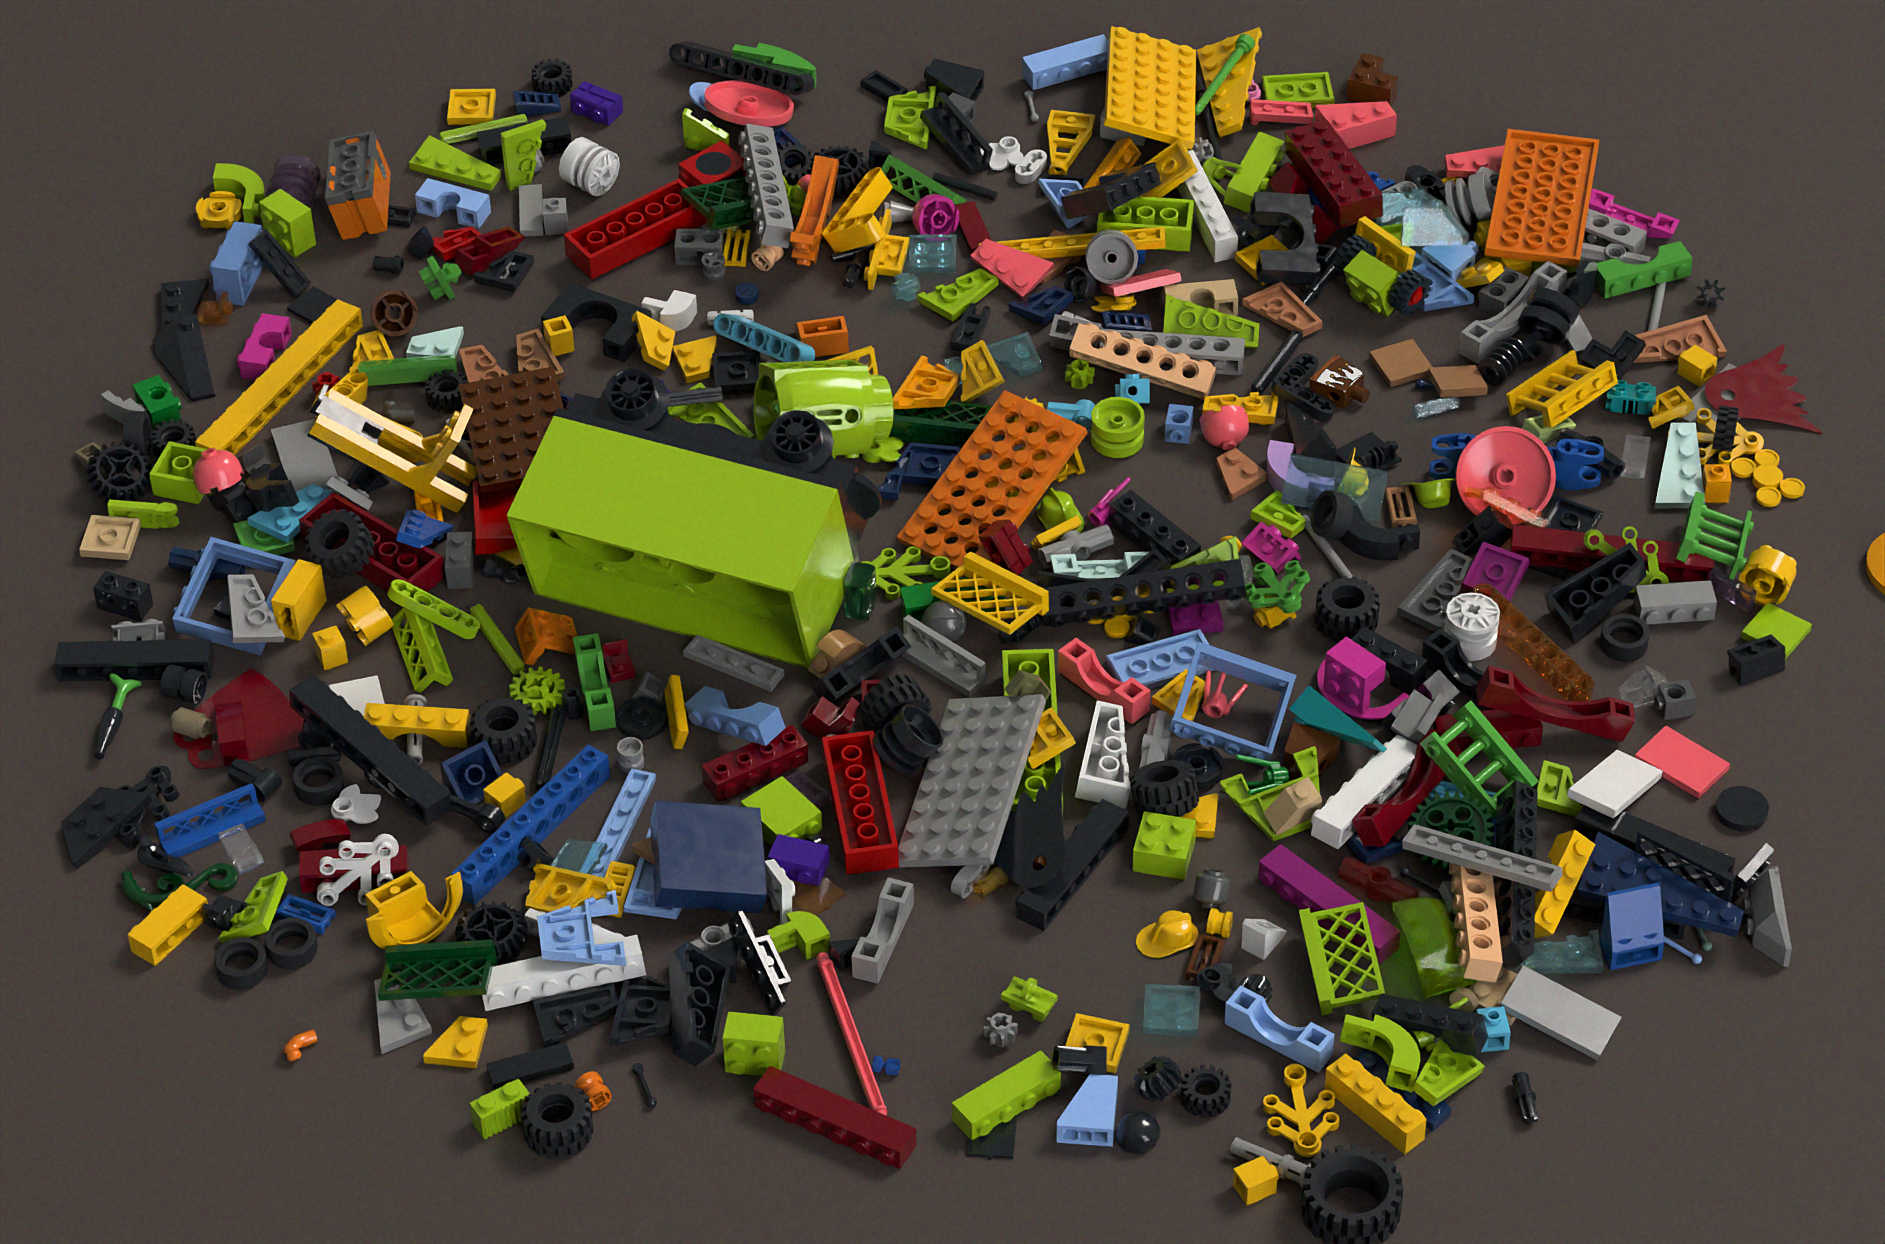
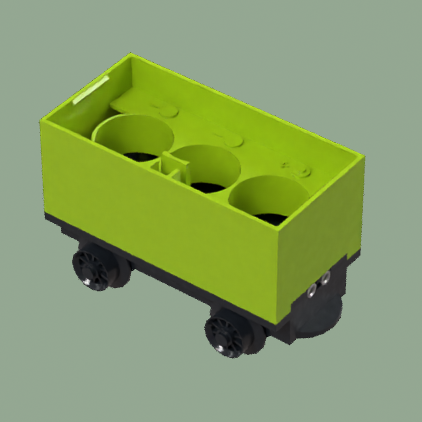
M634 368L621 370L613 375L601 393L600 398L575 393L572 401L568 403L565 409L557 408L507 513V518L534 595L693 638L696 635H700L730 648L809 668L820 651L817 644L829 633L858 566L857 546L869 518L874 517L879 511L882 503V497L878 488L870 479L858 472L857 465L833 458V436L831 429L823 420L814 417L806 411L793 410L785 412L776 418L765 438L757 440L671 418L667 413L669 396L664 384L658 378L649 375V373Z

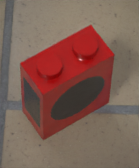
M722 140L678 164V179L682 180L688 187L746 177L747 172L743 169L744 158H741V155Z

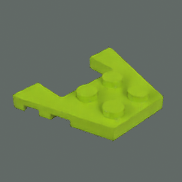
M1315 746L1293 754V759L1302 777L1255 795L1248 794L1249 788L1242 773L1220 781L1221 789L1273 842L1313 826L1310 818L1276 836L1263 813L1285 788L1307 777L1310 778L1320 794L1317 750Z

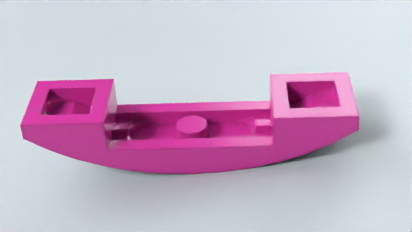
M1594 188L1591 191L1589 209L1647 231L1646 237L1671 238L1679 225L1680 220L1659 212L1653 218L1613 203L1615 196Z

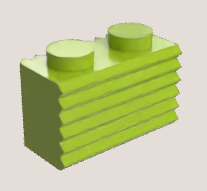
M519 1079L509 1082L469 1103L471 1121L483 1139H488V1136L492 1137L498 1131L502 1132L508 1126L512 1127L513 1124L517 1125V1122H522L521 1107L523 1102H526V1097L530 1093Z

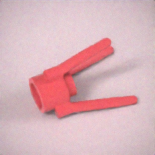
M1207 671L1204 701L1201 709L1211 718H1221L1223 714L1228 715L1231 707L1241 697L1248 685L1243 684L1227 703L1226 695L1221 692L1226 674L1221 672L1216 689L1210 694L1211 671Z

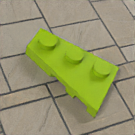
M1233 536L1172 565L1170 569L1239 559L1237 538ZM1216 581L1213 583V585L1215 586H1221L1224 584L1223 581ZM1190 585L1188 587L1190 590L1199 588L1198 585ZM1171 588L1166 589V593L1174 591Z
M1439 1039L1412 1090L1432 1106H1435L1482 1074L1485 1065L1473 1056L1452 1052L1448 1045Z

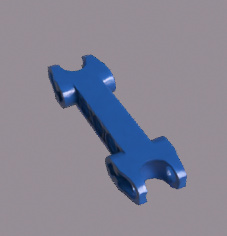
M1454 433L1432 438L1431 452L1446 458L1430 462L1429 476L1436 480L1456 479L1458 459L1466 445L1476 436L1466 433ZM1562 439L1557 443L1556 447H1547L1555 464V487L1563 490L1594 488L1600 485L1601 471L1585 465L1597 464L1603 461V446L1580 439ZM1445 443L1450 447L1442 448L1438 447L1437 444ZM1587 451H1595L1598 455H1588L1585 453ZM1436 468L1448 469L1446 472L1435 471ZM1582 476H1593L1595 479L1586 480Z

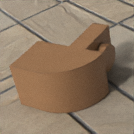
M834 630L824 636L817 644L820 651L807 670L821 679L836 667L863 651L867 646L843 630Z

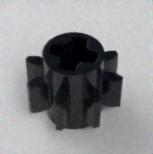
M1704 279L1705 285L1703 287H1696L1701 290V295L1696 296V299L1703 298L1704 307L1708 305V302L1717 307L1716 301L1718 299L1725 300L1720 296L1725 287L1718 288V280L1710 284L1707 279ZM1714 287L1716 296L1715 298L1710 297L1708 300L1705 290H1710Z
M1252 974L1250 978L1244 976L1238 985L1264 997L1266 1004L1272 997L1270 994L1273 989L1270 987L1271 983L1261 974Z

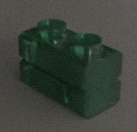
M856 561L851 562L843 580L844 607L847 618L869 621L872 610H874L877 603L876 567L874 565Z

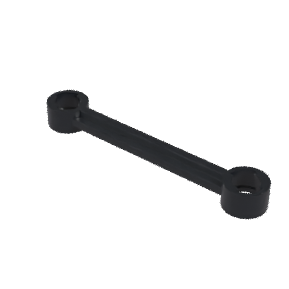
M364 772L365 778L370 784L377 788H382ZM451 795L450 811L475 820L476 824L487 833L493 834L506 820L503 811L493 804L487 803L481 807Z

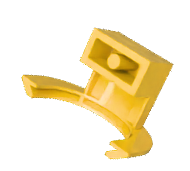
M412 871L365 894L369 913L366 924L371 940L378 947L385 950L386 946L426 944L438 936L454 917L461 903L463 886L460 872L445 878L447 901L441 914L430 904L427 899L425 885Z

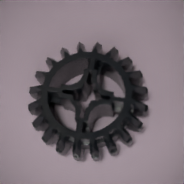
M839 145L836 148L829 146L827 150L821 148L820 153H814V158L817 155L838 159L839 167L834 194H837L838 197L840 194L848 196V193L853 192L862 178L869 172L867 158L863 156V152H857L856 148L849 149L848 146L842 148ZM814 159L811 160L812 163H810L809 166L811 168H813Z
M113 441L110 448L103 444L101 451L97 449L94 451V457L89 458V465L86 467V473L88 474L86 480L88 483H91V491H97V498L105 496V502L108 503L110 499L123 501L131 499L136 502L138 501V495L144 497L146 490H149L151 487L149 474L153 469V465L149 463L148 455L142 456V448L135 451L134 444L126 447L125 442L122 441L120 446H117ZM133 466L139 472L140 477L138 480L134 478V474L131 472ZM101 467H104L108 474L106 481L100 473Z
M494 900L489 905L482 902L480 907L472 905L471 911H464L463 917L458 918L455 940L459 942L493 939L497 963L501 965L503 960L511 963L512 956L519 957L520 950L525 949L528 938L527 922L523 918L521 911H516L514 905L507 907L505 902L497 905Z

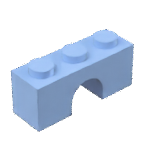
M427 178L415 194L418 213L438 218L443 211L456 209L458 224L472 226L476 229L482 226L491 213L490 197L488 194Z

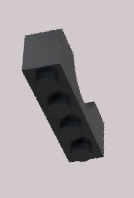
M896 626L856 656L823 676L811 688L818 698L823 696L833 703L861 684V680H867L904 654L912 646Z
M1442 629L1437 630L1423 641L1422 657L1428 660L1427 667L1434 672L1440 670L1453 685L1477 700L1476 686L1484 672L1476 668L1467 659L1462 651L1460 641Z
M1381 994L1371 1012L1372 1020H1374L1376 1014L1397 1023L1407 1032L1423 1031L1430 1033L1445 1042L1452 1052L1478 1057L1488 1039L1483 1014Z

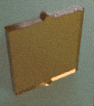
M825 876L820 886L793 881L795 896H792V903L802 911L814 914L815 916L825 909H831L832 904L845 896V892Z

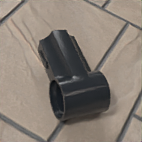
M235 759L227 772L229 779L242 786L252 783L256 791L257 801L264 802L282 785V779L276 771L271 768L262 770L244 759Z
M1055 1046L1051 1054L1053 1070L1080 1072L1083 1076H1089L1090 1074L1106 1075L1107 1047L1083 1046L1079 1048Z

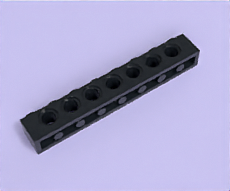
M1241 558L1043 588L1049 591V611L1044 614L1045 626L1061 627L1065 623H1087L1090 619L1101 618L1108 620L1118 615L1135 616L1145 611L1161 612L1166 608H1187L1192 604L1198 603L1208 605L1225 599L1235 601L1246 596ZM1216 581L1224 582V584L1221 586L1213 585V583ZM1190 585L1199 586V588L1195 590L1188 589ZM1168 588L1174 590L1172 593L1169 594L1163 593V591ZM1142 592L1149 593V595L1146 597L1137 596ZM1116 596L1124 597L1121 601L1112 600ZM1090 600H1098V601H1099V602H1098L1097 604H1095V605H1089V604H1088V602H1089ZM1068 603L1074 605L1069 609L1063 608V606Z
M1515 780L1497 796L1495 848L1536 859L1538 791L1518 780ZM1494 876V893L1503 964L1515 969L1534 953L1535 887Z

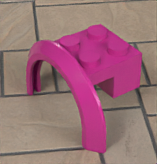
M1345 637L1326 652V658L1318 670L1317 683L1323 697L1343 713L1356 718L1367 720L1385 719L1403 700L1409 698V695L1403 693L1387 705L1369 708L1371 691L1384 681L1386 662L1348 637Z

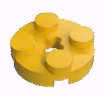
M216 191L209 193L210 197L203 200V197L199 199L196 204V214L203 228L231 229L234 221H238L243 214L240 198L238 200L235 198V194L231 192Z

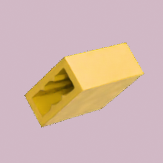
M298 559L271 599L273 613L276 618L275 622L286 638L301 641L327 601L321 565Z

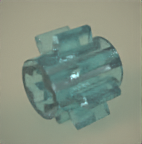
M909 272L896 275V282L891 285L895 297L903 299V302L916 299V292L921 290L918 278L915 275L910 276Z

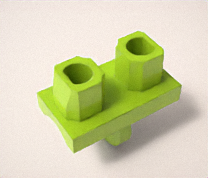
M1014 976L1008 988L1002 992L1001 1000L1009 1003V1008L1017 1012L1022 1010L1032 1013L1033 1019L1043 1022L1057 1002L1058 995L1038 987L1037 980L1032 977L1025 981Z

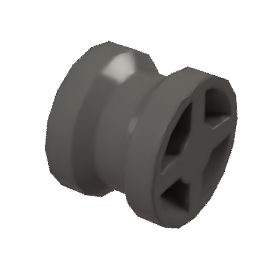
M713 251L702 256L703 277L710 281L722 279L726 274L724 255Z

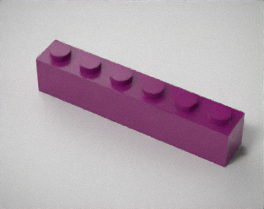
M1282 844L1259 861L1258 879L1262 884L1272 888L1285 901L1291 902L1300 910L1309 908L1310 913L1361 903ZM1364 905L1378 965H1380L1399 949L1401 931ZM1360 912L1348 914L1345 920L1356 925L1361 918ZM1328 918L1318 920V923L1323 929L1330 930L1335 921ZM1340 925L1334 934L1345 939L1351 930ZM1356 933L1350 943L1361 948L1366 942V938Z

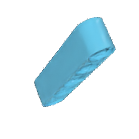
M721 313L714 320V329L718 334L780 361L800 362L814 361L815 351L810 345L742 316Z

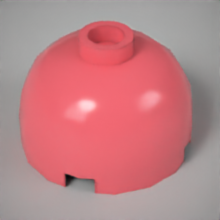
M1241 406L1220 407V412L1213 413L1212 409L1201 416L1199 419L1204 439L1209 444L1223 450H1230L1246 438L1249 431V420L1247 411L1245 412V409Z
M215 448L203 451L201 453L202 456L193 467L194 483L197 490L203 494L211 493L210 489L215 487L218 488V491L224 490L241 480L240 473L244 474L237 457L229 451L216 450Z

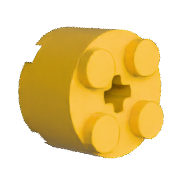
M1769 545L1760 546L1759 549L1754 550L1749 555L1739 576V586L1741 584L1744 589L1742 593L1749 600L1759 605L1765 606L1767 603L1777 602L1776 605L1782 603L1796 577L1797 563L1795 559L1779 550L1773 549Z
M367 586L358 589L336 605L343 617L348 616L345 622L351 631H359L356 635L364 646H367L394 626L386 610L381 607L379 600Z

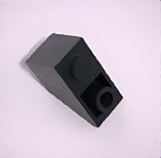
M1489 505L1457 533L1454 538L1462 554L1478 553L1483 542L1500 548L1511 538L1513 525L1506 514Z

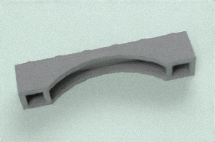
M1550 261L1543 264L1533 273L1520 294L1502 312L1488 320H1475L1461 332L1459 354L1479 364L1503 339L1511 337L1521 329L1518 324V318L1524 307L1527 306V299L1534 288H1549L1562 294L1565 292L1567 270Z

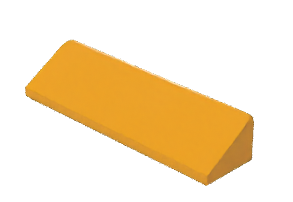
M1130 136L1116 141L1083 189L1101 185L1099 177L1111 171L1134 166L1141 156V152Z

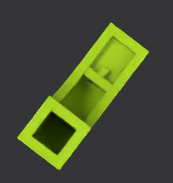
M216 163L213 174L215 192L228 191L235 194V197L243 199L244 222L255 224L256 217H260L259 202L266 198L263 181L254 171L235 164Z
M1346 1014L1340 1042L1366 1048L1379 1054L1386 1061L1389 1069L1385 1085L1413 1092L1412 1089L1415 1085L1420 1065V1052L1412 1036L1400 1025L1385 1017L1375 1014L1374 1020L1370 1021Z

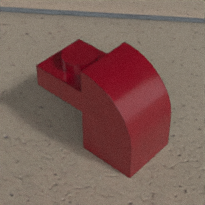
M822 696L809 707L801 726L818 738L826 737L829 734H848L858 715L855 711L859 702L851 697L838 708Z

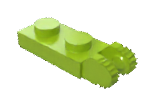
M109 500L107 505L109 516L140 518L142 528H173L179 524L178 516H174L178 511L174 503L163 502L158 505V503Z

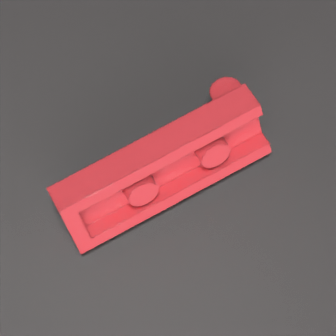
M1251 99L1249 106V116L1252 125H1257L1260 121L1312 124L1314 118L1311 103Z

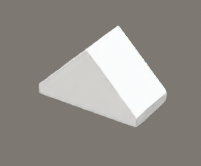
M1244 919L1241 948L1265 960L1283 939L1287 931L1265 919Z

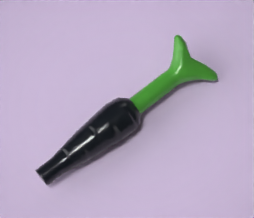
M110 674L109 678L115 685L117 692L112 706L107 708L102 716L97 747L94 753L95 758H104L108 747L122 724L123 713L121 709L126 694L141 686L142 683L133 679L123 680L116 674Z

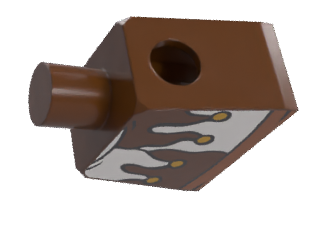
M1337 354L1310 378L1309 388L1327 398L1339 408H1346L1354 399L1364 404L1370 396V391L1363 388V372Z

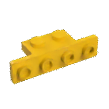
M886 209L884 217L879 219V223L886 234L882 239L874 243L875 249L871 250L869 254L870 267L865 268L864 280L868 281V290L874 289L877 275L901 277L910 239L909 237L889 235L892 225L891 209Z

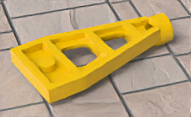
M1051 110L1047 122L1051 163L1048 171L1049 174L1067 175L1068 168L1092 136L1096 115ZM1062 132L1078 134L1075 139L1058 137V133ZM1057 148L1071 149L1069 153L1056 152Z

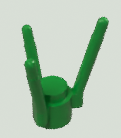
M1240 754L1235 756L1238 760L1269 767L1268 770L1263 772V780L1246 782L1248 788L1256 787L1248 790L1249 795L1289 782L1288 770L1285 766L1280 767V761H1267Z

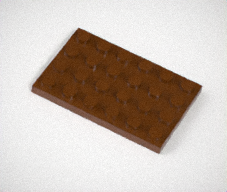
M554 366L459 385L463 406L466 404L473 408L467 427L481 493L521 486L557 408L564 409Z

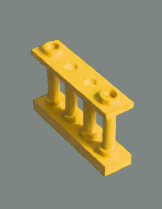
M1571 350L1506 394L1509 413L1511 416H1514L1525 408L1542 412L1544 426L1553 428L1618 384L1614 362L1608 360L1595 369L1578 365L1576 351ZM1575 374L1583 376L1578 380L1571 379ZM1559 385L1566 387L1562 391L1554 390ZM1543 396L1550 398L1544 403L1537 401Z

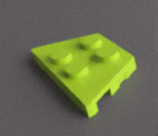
M936 86L929 87L928 92L917 94L915 90L904 95L889 97L884 133L927 149L930 129L920 119V114L922 110L934 107Z

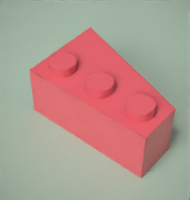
M1387 101L1316 105L1315 122L1327 119L1349 149L1390 138L1396 134L1397 114Z

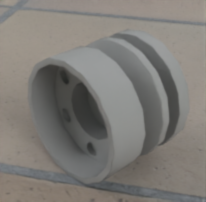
M1486 172L1470 175L1468 187L1462 178H1458L1456 184L1453 180L1446 181V206L1456 228H1463L1465 222L1468 226L1473 225L1474 214L1479 222L1491 219L1495 196Z

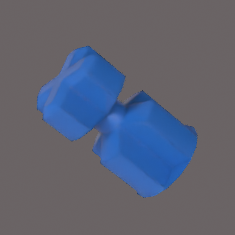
M875 1055L871 1064L872 1071L880 1073L883 1068L886 1074L898 1075L900 1059L888 1057L887 1061L883 1062L882 1056Z

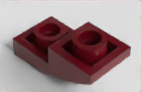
M333 819L304 825L290 831L289 836L296 851L322 850L324 843L337 844L346 840L350 841L351 833L344 819Z

